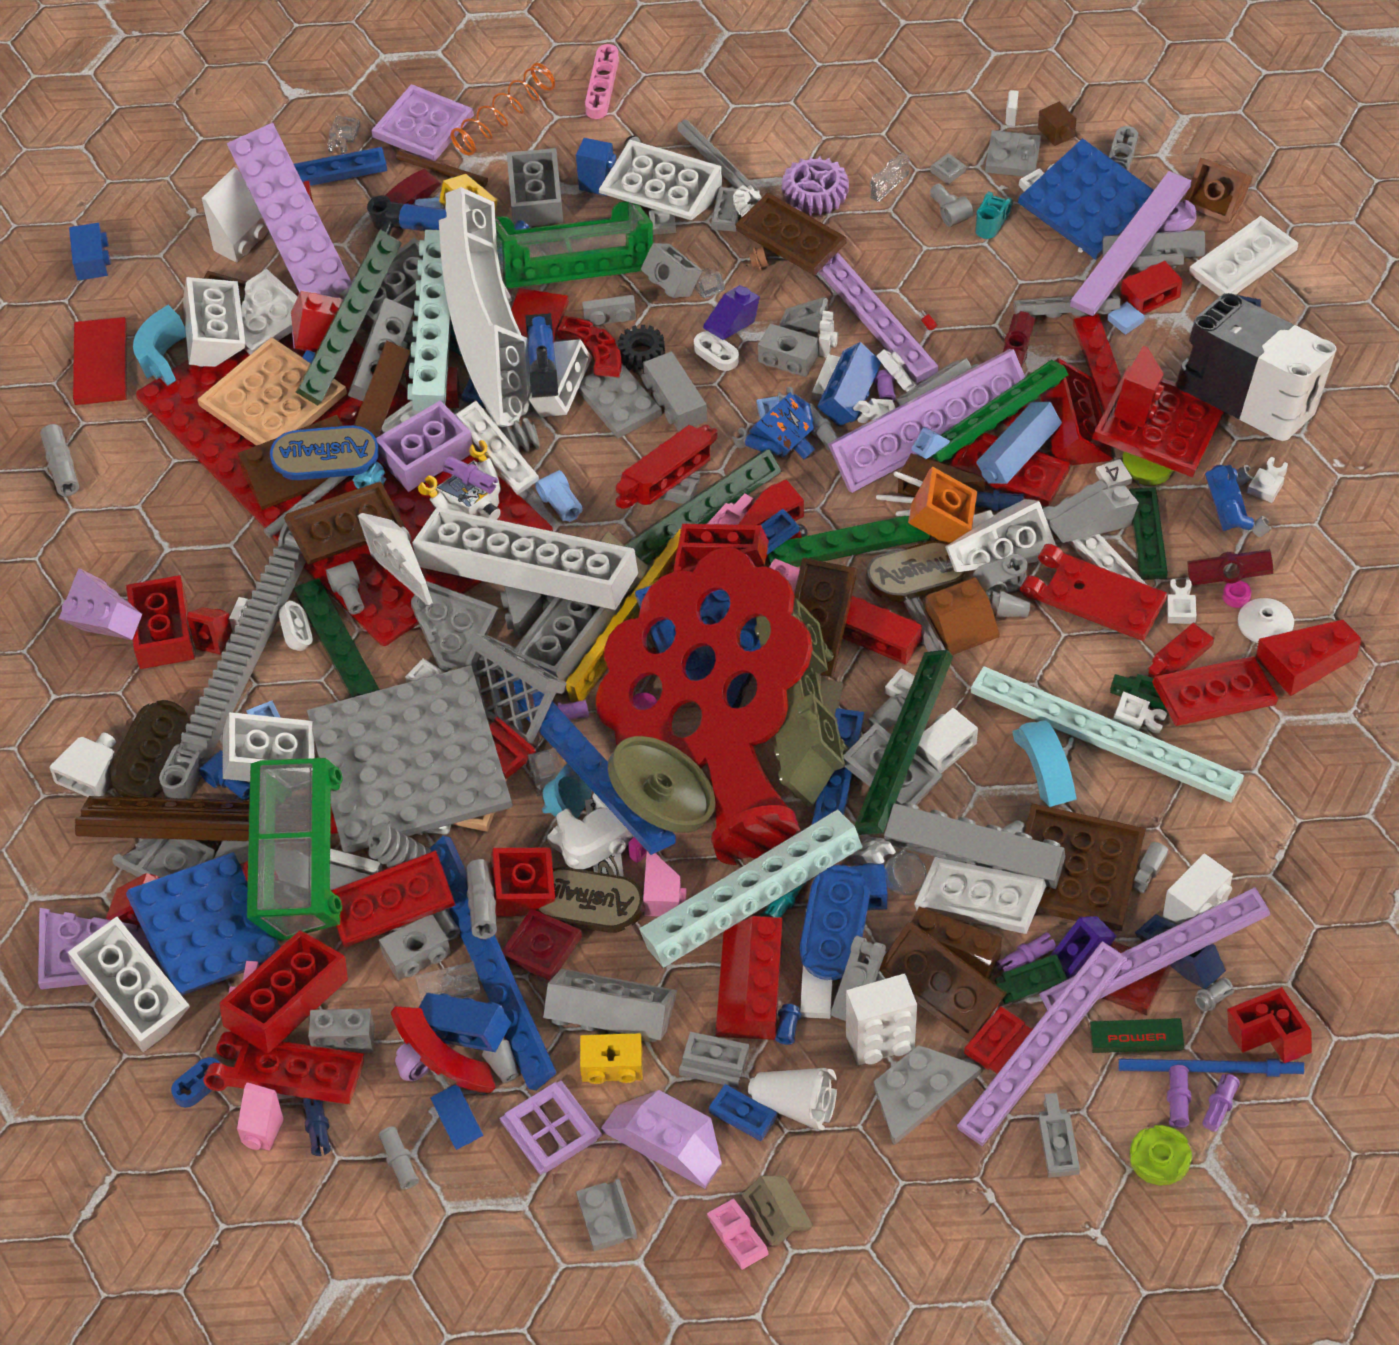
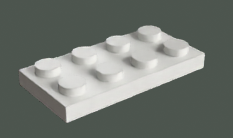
M1259 216L1191 265L1189 274L1218 296L1224 293L1238 294L1294 253L1298 248V242L1264 217Z
M935 857L914 905L916 910L920 906L949 918L1027 934L1046 888V883L1044 879Z

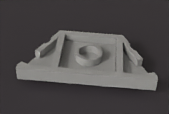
M144 839L135 844L136 849L123 856L119 853L112 858L115 866L137 877L149 873L161 878L213 860L216 853L214 849L195 840Z
M918 1045L874 1081V1090L877 1099L880 1101L881 1111L884 1120L887 1122L892 1143L894 1145L897 1144L981 1074V1068L978 1065Z

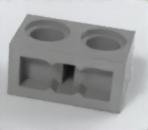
M371 1009L310 1010L308 1037L311 1046L357 1053H373L375 1025Z

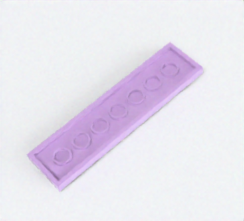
M270 123L228 142L227 146L299 293L300 291L340 298L339 294L350 286L351 280L274 124Z
M1009 349L828 443L848 491L853 493L904 466L911 453L920 456L912 451L911 448L924 426L941 435L1024 379L1025 375L1015 351Z

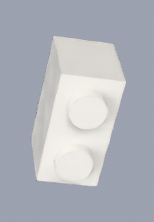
M952 708L946 714L939 715L933 725L923 732L915 754L939 773H942L977 744L978 727Z

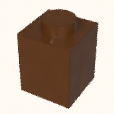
M1059 101L1039 111L1038 129L1056 146L1075 137L1076 118Z

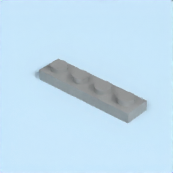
M1111 293L1098 309L1099 314H1109L1115 309H1120V298L1116 293ZM1074 296L1013 300L1015 314L1020 311L1029 312L1034 318H1036V315L1044 314L1050 318L1061 317L1062 313H1072L1074 316L1087 315V313L1070 307L1071 299Z

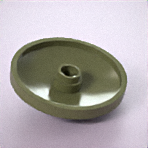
M634 736L621 741L610 755L608 774L615 791L633 812L647 822L664 830L688 833L703 827L713 814L715 796L709 780L691 758L674 746L655 738Z

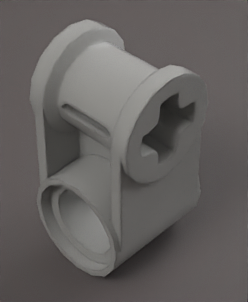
M1009 555L1006 558L979 566L974 571L973 577L977 578L990 600L992 592L999 593L1001 590L1010 593L1020 590L1027 577L1025 573L1028 566L1027 560L1021 555Z

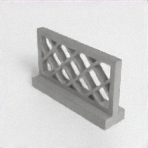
M472 633L468 643L473 645V648L464 667L472 666L486 717L494 721V718L498 716L524 740L533 744L555 694H562L567 683L492 637ZM481 654L484 656L486 668L478 671L476 663ZM502 667L505 680L497 683L494 670ZM487 674L490 686L481 690L479 677ZM521 679L524 692L516 695L513 682ZM506 686L509 698L500 702L498 689ZM540 691L544 693V697L540 705L535 707L532 694ZM491 692L493 705L486 708L483 695ZM526 698L528 710L519 714L517 701ZM510 704L513 717L505 720L502 707ZM529 716L531 725L526 733L523 731L521 719Z

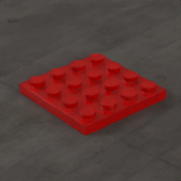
M1128 365L1094 431L1092 439L1193 478L1224 411L1189 393L1182 392L1177 388L1176 383L1162 378L1161 385L1165 387L1160 400L1155 401V404L1159 405L1153 420L1148 419L1144 428L1117 418L1114 416L1124 378L1131 368Z

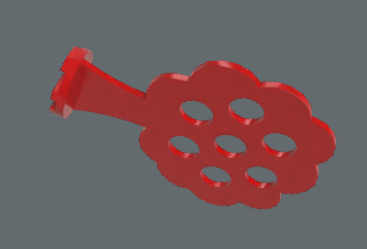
M722 547L708 553L699 561L693 572L674 571L662 576L649 588L642 600L639 618L625 620L617 625L608 636L604 649V658L609 672L600 683L595 700L597 714L602 723L615 731L616 745L629 737H651L679 749L691 758L700 769L708 763L716 806V829L711 835V842L716 857L720 862L728 865H737L735 859L750 857L756 859L793 837L797 830L800 831L794 811L785 804L768 781L759 764L753 746L768 741L783 725L788 710L787 690L803 676L809 666L813 649L811 634L805 624L791 615L793 613L795 597L790 582L777 570L767 566L755 567L748 555L736 548ZM725 590L730 597L728 613L718 623L712 625L704 624L700 616L702 602L711 592ZM758 616L766 617L771 627L769 639L760 649L745 651L740 643L742 628L752 618ZM664 619L671 620L676 630L672 645L665 652L651 654L646 644L649 630L658 621ZM711 646L716 656L713 670L704 679L698 681L690 680L686 674L688 657L698 647ZM752 673L757 680L755 697L745 707L739 709L730 707L726 696L729 684L740 674ZM649 675H657L662 682L661 697L651 708L645 710L637 709L633 703L634 688L642 678ZM689 702L698 703L702 711V719L698 729L690 736L684 738L677 737L672 730V720L675 712L683 704Z

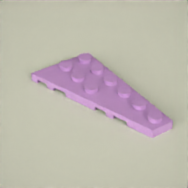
M40 908L38 984L40 989L87 985L88 983L72 965L68 952L111 920L95 917L92 919L79 918L73 913L64 912L63 915L51 913L49 909ZM123 923L162 971L143 929L138 928V925Z

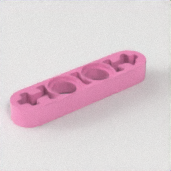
M612 44L601 45L596 52L585 100L586 114L592 119L603 118L608 112L619 62L618 49ZM605 70L610 72L607 75L598 74L600 71ZM601 87L606 89L603 92L594 91L596 88ZM596 101L600 104L597 108H595Z

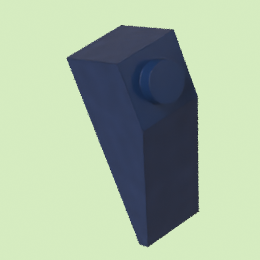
M1155 914L1135 934L1141 941L1145 942L1177 925ZM1210 944L1170 964L1181 976L1203 989H1206L1226 971L1214 944Z

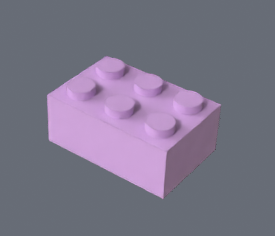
M441 400L376 438L379 450L378 460L408 492L419 486L421 482L424 483L427 476L434 477L443 471V466L448 467L444 465V462L449 456H453L458 460L469 456V448L473 444L470 430Z

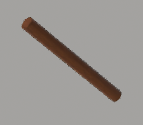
M398 150L396 154L397 160L453 178L467 174L480 186H487V177Z

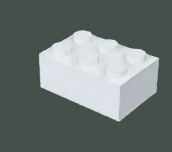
M229 712L223 729V779L250 782V763L260 760L315 758L314 736L312 732L313 721ZM311 763L267 765L288 783L312 776Z
M905 974L846 990V1037L857 1066L865 1063L875 1064L882 1058L893 1055L902 1056L915 1048L917 1003Z

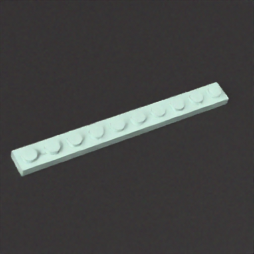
M985 666L971 686L972 694L1038 722L1046 720L1057 730L1232 803L1243 782V774Z

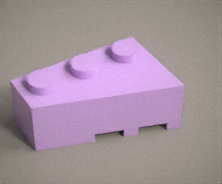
M78 568L67 599L62 605L59 619L83 631L133 640L142 614L127 600L121 598L104 580Z

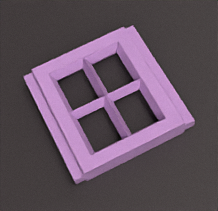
M561 1080L557 1083L554 1082L525 1100L500 1118V1122L540 1175L552 1170L596 1142L602 1136V1133ZM554 1098L566 1114L553 1123L549 1121L539 1107ZM533 1110L546 1125L545 1128L534 1135L529 1132L520 1120V1118ZM569 1119L581 1134V1137L567 1145L555 1127ZM550 1131L562 1149L548 1157L536 1139Z

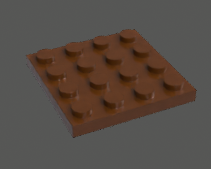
M1032 803L1024 833L1030 835L1032 840L1043 842V840L1048 839L1058 842L1061 845L1060 847H1063L1065 850V860L1056 889L1045 888L1036 912L1077 921L1079 917L1097 916L1109 929L1122 931L1146 828Z

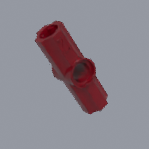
M1023 311L1013 314L1009 331L1005 336L1003 352L1009 349L1015 351L1021 368H1023V364L1027 359V350L1035 324V318L1029 312Z
M1270 549L1239 554L1225 552L1219 557L1187 561L1191 586L1222 581L1233 584L1243 578L1274 574ZM1234 563L1237 565L1236 569L1231 572L1223 570L1227 564Z

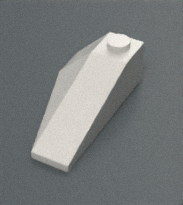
M1024 499L997 513L945 546L954 571L962 572L976 570L983 564L992 563L1013 554L1023 556L1027 563L1039 561L1038 555L1045 544H1053L1055 546L1056 544L1040 502Z
M365 513L359 514L358 518L371 556L427 605L432 604L426 581L410 544L411 536L407 529L399 527L389 519Z

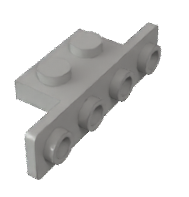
M1203 230L1155 233L1131 266L1133 268L1136 267L1137 270H1145L1151 265L1166 261L1173 269L1177 265L1184 264V257L1204 256L1205 232ZM1120 235L1104 236L1102 238L1103 257Z

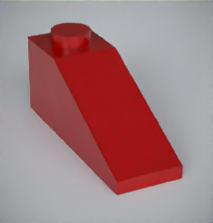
M787 479L777 484H772L761 493L738 525H761L782 509L794 521H797L804 517V499Z

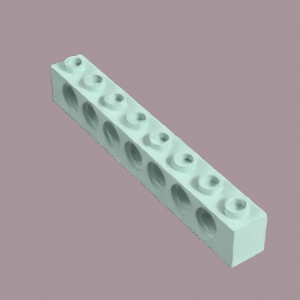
M425 230V239L419 242V255L423 256V260H418V275L421 276V280L416 281V296H420V301L415 300L414 316H418V321H413V337H417L416 342H411V357L415 358V363H410L409 378L413 379V384H408V400L413 401V410L423 411L440 400L444 404L446 402L451 316L443 279L439 230Z
M839 810L834 811L639 928L647 949L663 968L863 848L856 828Z

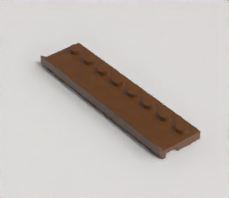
M89 796L81 808V816L75 818V835L79 837L249 841L250 800ZM284 801L282 805L275 807V833L308 832L312 823V802ZM306 837L275 839V842L304 843Z

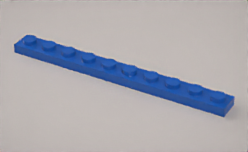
M505 677L499 678L498 682L505 680ZM521 679L513 682L516 695L524 692ZM501 687V691L508 697L507 687ZM540 691L532 694L535 707L540 705L544 697V693ZM526 698L517 701L518 709L521 713L528 710ZM552 702L539 729L540 734L650 855L675 844L676 837L672 831L664 830L647 822L622 801L610 781L608 761Z
M443 835L429 849L431 852L436 850L456 904V906L449 908L455 924L460 928L461 938L489 1001L502 1006L504 1013L511 1021L505 1037L509 1041L511 1051L528 1089L536 1091L557 1072L495 934L487 939H480L472 934L470 910L468 907L469 899L467 897V872L452 838Z

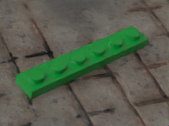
M1053 360L1048 361L941 434L950 442L931 457L939 462L950 459L959 449L972 444L978 436L994 429L997 423L1006 417L1016 414L1019 408L1028 402L1036 400L1047 389L1057 386L1063 378L1068 376L1065 366Z
M901 516L790 539L766 556L769 565L776 558L794 567L801 566L802 558L828 561L929 540L930 535L909 524V516Z

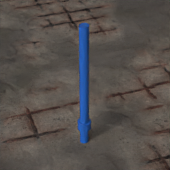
M1266 1058V1061L1118 1059V1071L1169 1072L1170 1067L1182 1065L1187 1067L1189 1072L1266 1074V1077H1279L1280 1074H1304V1062H1287L1284 1064L1280 1062L1279 1058Z

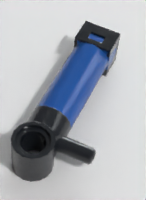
M384 195L373 197L367 204V210L375 228L381 229L389 235L393 227L423 232L425 230H439V220L447 217L446 209L391 202Z
M551 313L525 315L532 398L558 396Z

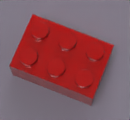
M181 575L126 585L128 602L142 614L133 637V647L139 668L146 669L195 660L192 635L187 620V598Z

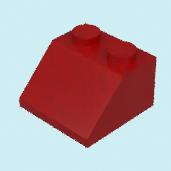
M300 291L291 310L295 349L317 351L343 300L342 298Z
M1143 346L1124 378L1114 413L1115 417L1144 428L1148 419H1154L1159 405L1155 404V401L1160 400L1165 387L1161 385L1164 373L1148 347Z
M551 848L492 849L490 865L493 888L495 890L496 916H523L528 914L530 909L537 910L555 902Z

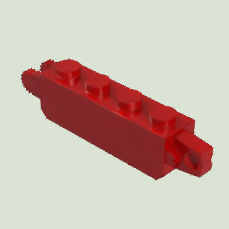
M706 424L699 428L688 425L663 444H660L652 452L643 456L631 467L625 469L622 472L621 481L616 484V491L620 494L615 501L616 507L628 509V507L630 508V506L637 502L641 505H650L710 461V446L717 440L718 430Z

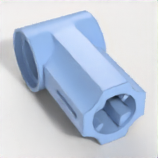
M558 470L535 483L536 490L542 501L545 503L549 502L562 521L571 522L577 519L578 515L583 511L582 505L571 492L569 483L562 471Z

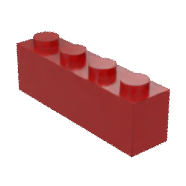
M852 596L843 639L907 665L921 642L922 625L913 619L904 618L892 613L887 608H880L868 603L863 598Z

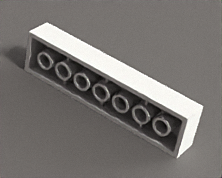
M438 507L412 542L416 559L422 568L613 610L617 609L638 575L633 548Z

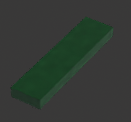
M1156 487L1129 488L1131 494L1139 502L1132 520L1139 577L1142 580L1167 579L1168 571Z

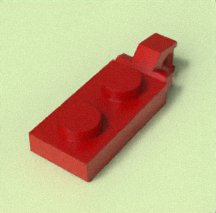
M1193 622L1156 653L1152 659L1153 664L1148 668V677L1154 678V676L1183 671L1214 644V638Z

